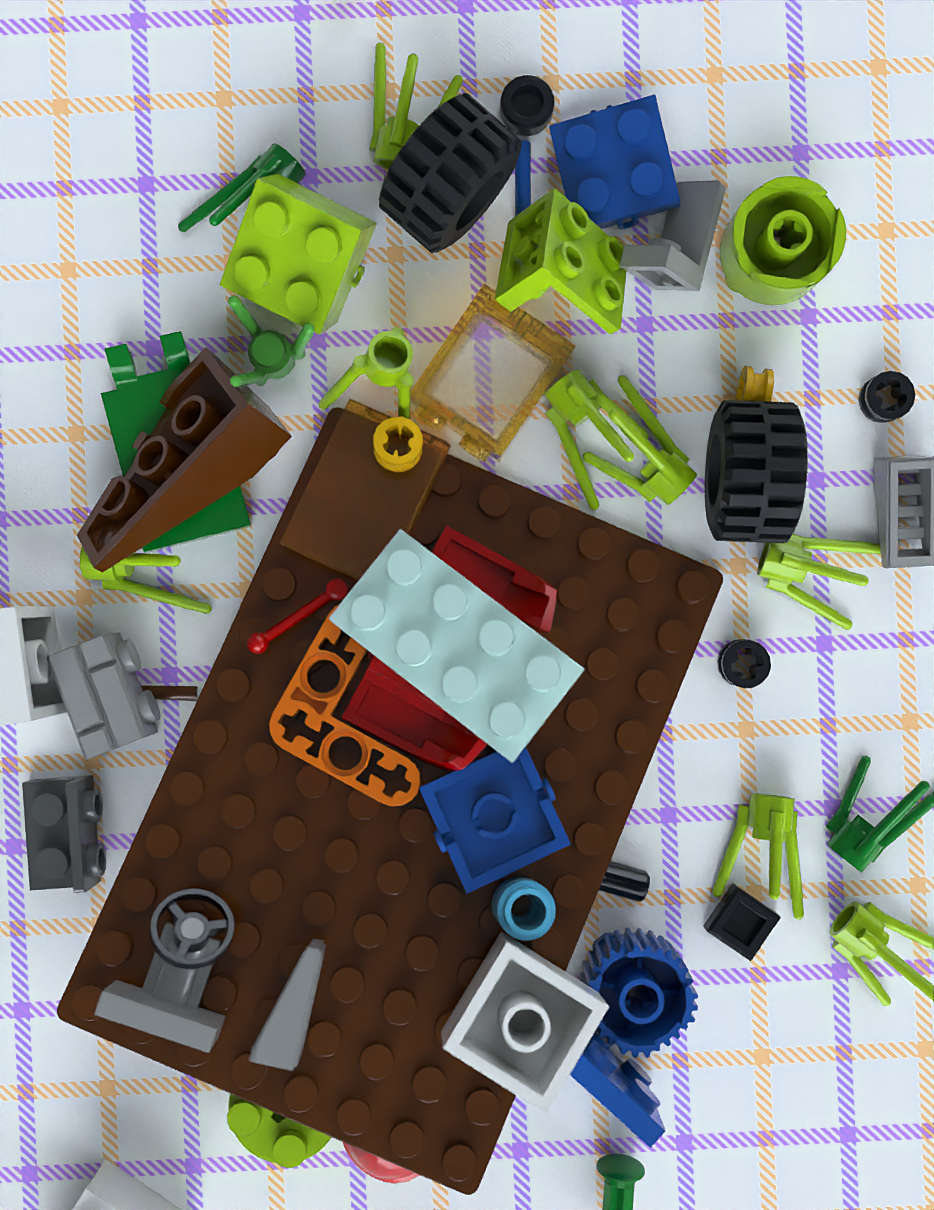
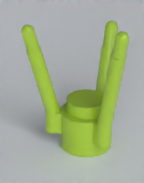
M379 42L375 46L373 134L369 150L375 152L373 162L389 170L403 145L419 126L414 121L408 119L418 66V56L410 54L407 58L396 115L389 117L387 125H385L386 47L384 43ZM461 75L453 77L438 107L457 95L463 83Z
M394 327L392 331H383L375 335L370 341L366 354L358 355L354 358L352 366L319 401V408L322 410L327 409L360 375L366 374L373 383L379 386H396L398 389V417L410 419L411 387L414 383V378L408 372V369L413 360V348L410 341L404 336L403 330L400 327Z
M576 369L561 378L545 393V397L553 406L545 414L558 432L590 509L597 510L600 506L567 421L570 420L574 427H577L590 419L626 462H631L634 459V453L599 412V409L603 408L607 413L611 409L618 410L647 440L649 435L603 393L594 379L588 381L580 369Z
M620 375L617 379L618 384L662 448L657 450L618 410L611 409L608 413L609 418L649 459L639 471L646 479L643 481L591 452H585L582 458L585 462L598 468L605 474L636 490L649 503L658 496L666 505H669L690 486L697 473L687 464L690 458L675 445L625 375Z
M792 534L787 543H765L759 560L757 575L768 578L766 588L784 593L843 629L849 630L852 628L853 623L851 620L791 583L792 581L802 583L807 573L811 572L835 580L866 586L869 583L867 576L812 560V552L803 549L881 554L880 544L802 537Z
M83 546L81 547L80 569L82 576L86 580L102 581L104 590H121L204 614H209L212 611L210 604L124 579V577L132 576L135 566H179L181 563L179 556L134 552L102 573L94 569Z
M751 793L749 806L738 805L737 823L712 890L715 897H721L748 826L753 827L752 838L770 841L769 896L774 900L780 897L782 842H785L793 915L797 920H801L804 917L796 832L798 812L794 811V798Z
M870 901L864 906L858 902H852L838 914L829 931L830 936L835 939L832 947L848 960L881 1004L889 1006L891 998L860 958L861 956L866 957L868 960H872L877 956L881 957L934 1001V985L886 946L889 941V934L884 931V927L933 950L934 937L885 914Z

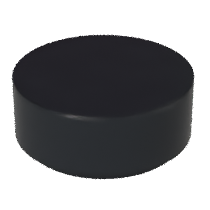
M532 75L519 76L511 80L504 88L500 102V114L505 126L517 135L533 136L542 132L549 125L554 110V95L549 85L544 80Z

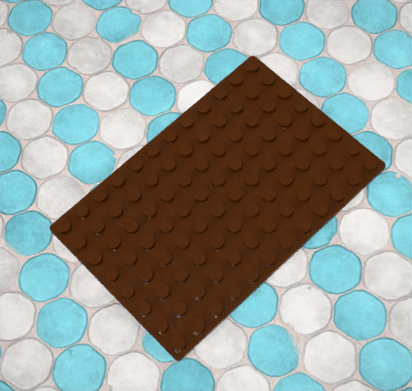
M336 407L329 411L58 1004L57 1015L63 1022L462 1194L471 1195L480 1186L516 1094L444 1050L441 1031L500 932L502 931L510 936L498 924L493 915V894L503 881L517 876L531 878L550 892L556 909L554 922L550 929L543 936L534 940L526 941L510 937L566 972L722 586L723 576L717 569L424 443L421 458L412 469L405 472L386 470L377 462L374 455L373 435L380 424L343 408ZM398 434L388 436V449L386 452L393 455L394 451L398 450V456L408 454V441L410 438L403 435L401 440H399ZM447 525L548 581L557 590L556 606L550 633L538 634L584 668L580 677L526 745L541 781L547 779L556 797L552 804L571 845L468 894L464 889L448 851L442 853L433 834L437 827L420 789L410 802L402 806L392 807L382 804L282 749L274 742L270 734L269 722L273 711L326 617L342 601H330L270 641L267 650L261 654H254L247 647V639L252 633H264L324 593L327 584L331 580H343L347 584L349 593L400 529L432 552ZM342 631V636L336 647L329 640H325L321 647V650L336 653L347 665L352 662L355 654H349L344 651L351 638L344 631ZM367 652L332 717L411 760L420 773V786L452 772L442 770L405 754L341 719L370 664ZM327 660L315 663L308 673V682L311 688L320 693L330 692L338 685L340 680L338 667L333 662ZM300 710L295 717L285 715L281 722L288 729L285 738L293 742L295 737L304 736L315 742L308 750V753L318 758L322 741L334 729V726L324 722L322 732L319 733L305 724L308 714ZM348 736L340 737L330 747V759L337 768L350 770L360 762L362 748L354 738ZM487 745L471 762L496 750ZM372 749L369 765L357 777V780L368 785L372 773L383 779L386 783L383 790L385 794L393 797L397 790L407 792L411 786V783L405 779L407 768L397 764L396 768L390 771L379 766L377 762L384 757V754L376 749ZM185 889H202L216 894L226 902L234 918V933L231 944L226 953L213 964L199 1004L200 1008L226 1016L219 1037L209 1053L94 1015L102 991L115 980L143 988L156 952L150 938L153 913L166 897ZM526 895L518 897L512 905L511 912L515 915L526 913L530 904ZM191 899L176 903L185 914L190 912L199 913L205 916L208 921L225 919L215 906L202 900ZM167 909L157 923L159 940L165 923L175 924ZM227 930L212 936L222 940L220 946L227 936ZM313 938L324 940L326 949L304 1047L297 1067H294L292 1071L250 1061L251 1049L306 946L312 942Z

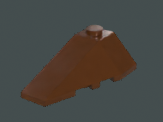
M207 347L197 355L168 387L159 402L166 410L150 435L142 431L132 445L138 452L125 476H117L111 479L77 534L92 566L102 573L254 477L269 460L277 455L283 445L292 437L271 408L248 386L233 387L231 385L230 379L236 374Z

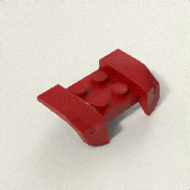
M446 525L432 553L537 633H550L556 606L557 590L538 575ZM376 656L370 662L341 717L342 720L403 753L445 771L463 770L488 745Z

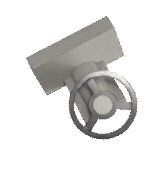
M185 889L166 897L157 906L152 916L150 938L156 952L143 988L115 980L102 991L94 1015L209 1053L219 1037L226 1016L200 1008L199 1004L213 964L226 953L233 938L234 918L226 902L216 894L202 889ZM191 899L202 900L215 906L225 919L208 921L205 916L199 913L190 912L185 914L176 903ZM167 909L175 924L165 923L159 940L157 923ZM227 930V936L220 946L222 940L212 936Z

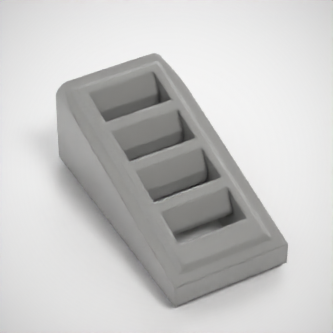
M914 455L874 458V489L882 567L887 569L934 566V456ZM914 473L915 483L898 484V474ZM917 495L918 505L898 506V496ZM919 517L920 526L898 528V518ZM921 539L922 548L898 550V540Z
M313 938L312 942L306 946L251 1049L250 1061L292 1071L294 1067H297L304 1047L326 949L324 940Z

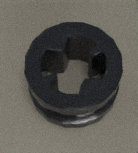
M887 371L878 374L864 383L859 392L858 402L860 410L865 417L873 422L887 423L907 414L914 405L916 394L914 385L907 376L900 372ZM889 385L892 387L891 396L897 399L898 403L884 410L881 408L882 398L875 395V392Z
M739 639L727 643L721 649L717 659V666L721 677L726 682L745 689L754 688L764 682L769 675L771 661L767 650L761 644L751 640ZM746 648L745 655H755L757 663L749 667L750 676L747 678H742V672L735 671L733 673L731 670V663L738 660L737 651Z

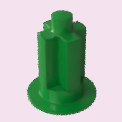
M608 1154L601 1157L597 1161L596 1168L605 1179L602 1210H633L635 1182L644 1177V1165L634 1157L624 1154Z

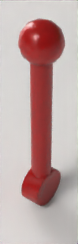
M341 579L331 580L327 584L324 593L264 633H252L247 639L248 650L254 654L265 652L270 641L330 601L340 602L344 600L348 594L347 584Z

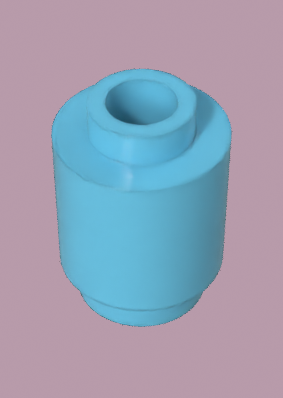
M523 876L509 878L496 888L492 897V911L496 921L510 936L516 939L526 941L537 939L543 936L554 922L556 909L552 895L544 886L531 878ZM521 895H526L530 903L527 912L522 915L513 914L511 908L514 901Z

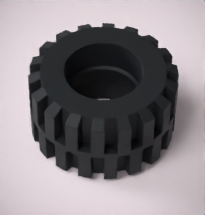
M459 94L435 109L403 145L385 176L379 196V207L430 253H437L451 246L466 234L494 202L517 164L522 145L521 139L470 94Z
M723 400L718 407L710 427L705 464V511L707 523L714 540L760 543H787L790 540L801 516L808 470V446L805 424L800 410L794 402Z

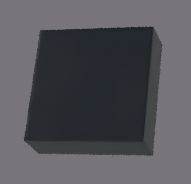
M732 883L703 927L708 933L749 961H752L781 916Z

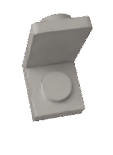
M718 180L676 183L680 197V207L668 210L661 238L650 239L648 245H625L619 266L654 290L700 291L726 187Z

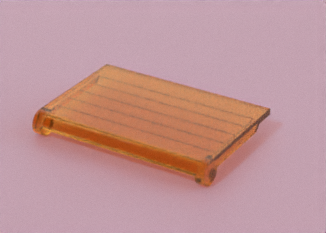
M349 398L283 534L280 545L360 580L400 529L410 536L451 445L447 441L420 429L423 435V447L419 462L412 469L405 472L386 470L377 462L374 455L373 435L376 428L384 420L391 418V416ZM398 434L388 436V449L386 452L393 455L394 451L398 450V456L408 454V441L410 438L403 435L401 440H399Z

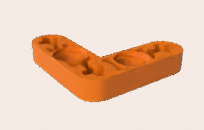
M337 605L326 617L273 711L269 722L270 734L274 742L282 749L371 798L392 807L402 806L410 802L418 793L421 782L420 773L416 765L407 757L332 717L368 652L367 649L350 638L344 651L349 654H355L352 662L347 665L336 653L321 650L325 640H329L336 647L342 636V630L328 619L339 606ZM327 660L333 662L338 667L340 680L338 685L330 692L320 693L311 688L308 682V673L315 663ZM300 710L308 714L305 724L319 733L322 732L324 722L334 726V729L322 741L318 758L308 753V750L315 742L304 736L295 737L293 742L285 738L288 729L281 724L285 715L295 717ZM348 736L354 738L362 748L360 762L350 770L337 768L330 759V747L340 737ZM372 749H376L384 754V757L377 762L379 766L393 771L397 764L407 768L405 779L411 783L410 789L407 792L397 790L393 797L385 794L383 790L386 783L383 779L372 773L368 785L357 780V777L369 765Z

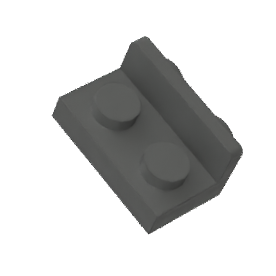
M93 775L33 779L23 782L22 791L30 891L73 888L74 893L87 892L101 881L100 876L104 875L107 862L105 846L103 843H98L97 822L102 817L103 802L100 790L94 789Z

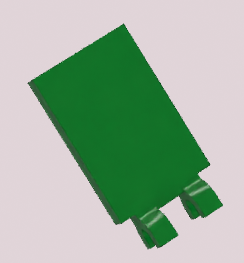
M181 331L159 336L169 369L140 376L137 375L133 355L129 351L127 344L104 348L117 389L100 394L123 476L129 470L138 452L132 445L141 431L148 435L151 434L166 410L159 403L173 381L190 364L187 347ZM238 486L142 547L143 552L150 553L251 527L241 486Z

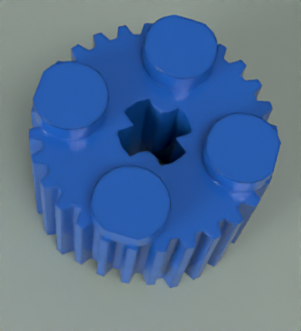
M625 928L624 934H620L618 930H615L614 933H604L594 941L592 951L587 952L589 961L582 962L584 972H580L579 977L581 982L597 991L609 1006L597 1027L598 1035L601 1038L606 1037L608 1044L611 1046L616 1043L622 1055H625L627 1051H631L634 1058H637L639 1052H643L645 1058H649L651 1051H660V1044L664 1043L666 1046H670L671 1037L679 1039L681 1037L678 1032L680 1028L687 1030V1024L695 1022L692 1011L698 1010V1005L694 1000L698 998V993L692 985L694 981L687 966L673 945L661 935L656 938L651 930L644 934L641 928H637L635 933H632L630 928ZM636 985L646 986V988L638 989L636 997H629L628 991Z

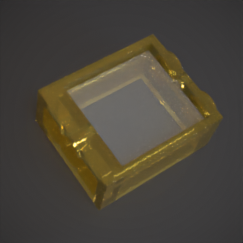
M483 284L412 388L410 399L411 403L417 406L413 414L422 422L438 432L442 430L444 425L462 437L458 445L466 452L482 462H486L488 457L491 456L500 463L544 398L545 393L551 388L572 357L576 345L520 307L512 312L508 311L495 300L496 291Z

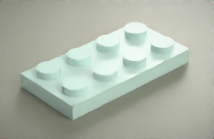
M401 529L328 618L338 628L512 764L584 671L582 666Z

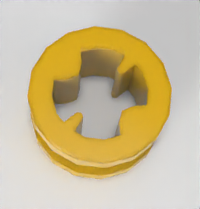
M745 365L738 379L735 401L771 402L774 389V371L765 368L762 373H755L752 366Z
M391 417L384 420L376 428L373 435L374 455L377 462L384 469L392 472H405L412 469L419 462L422 455L423 435L419 427L412 420L404 417ZM398 434L399 440H401L403 435L410 438L408 441V454L398 456V450H395L393 455L386 452L388 449V436Z

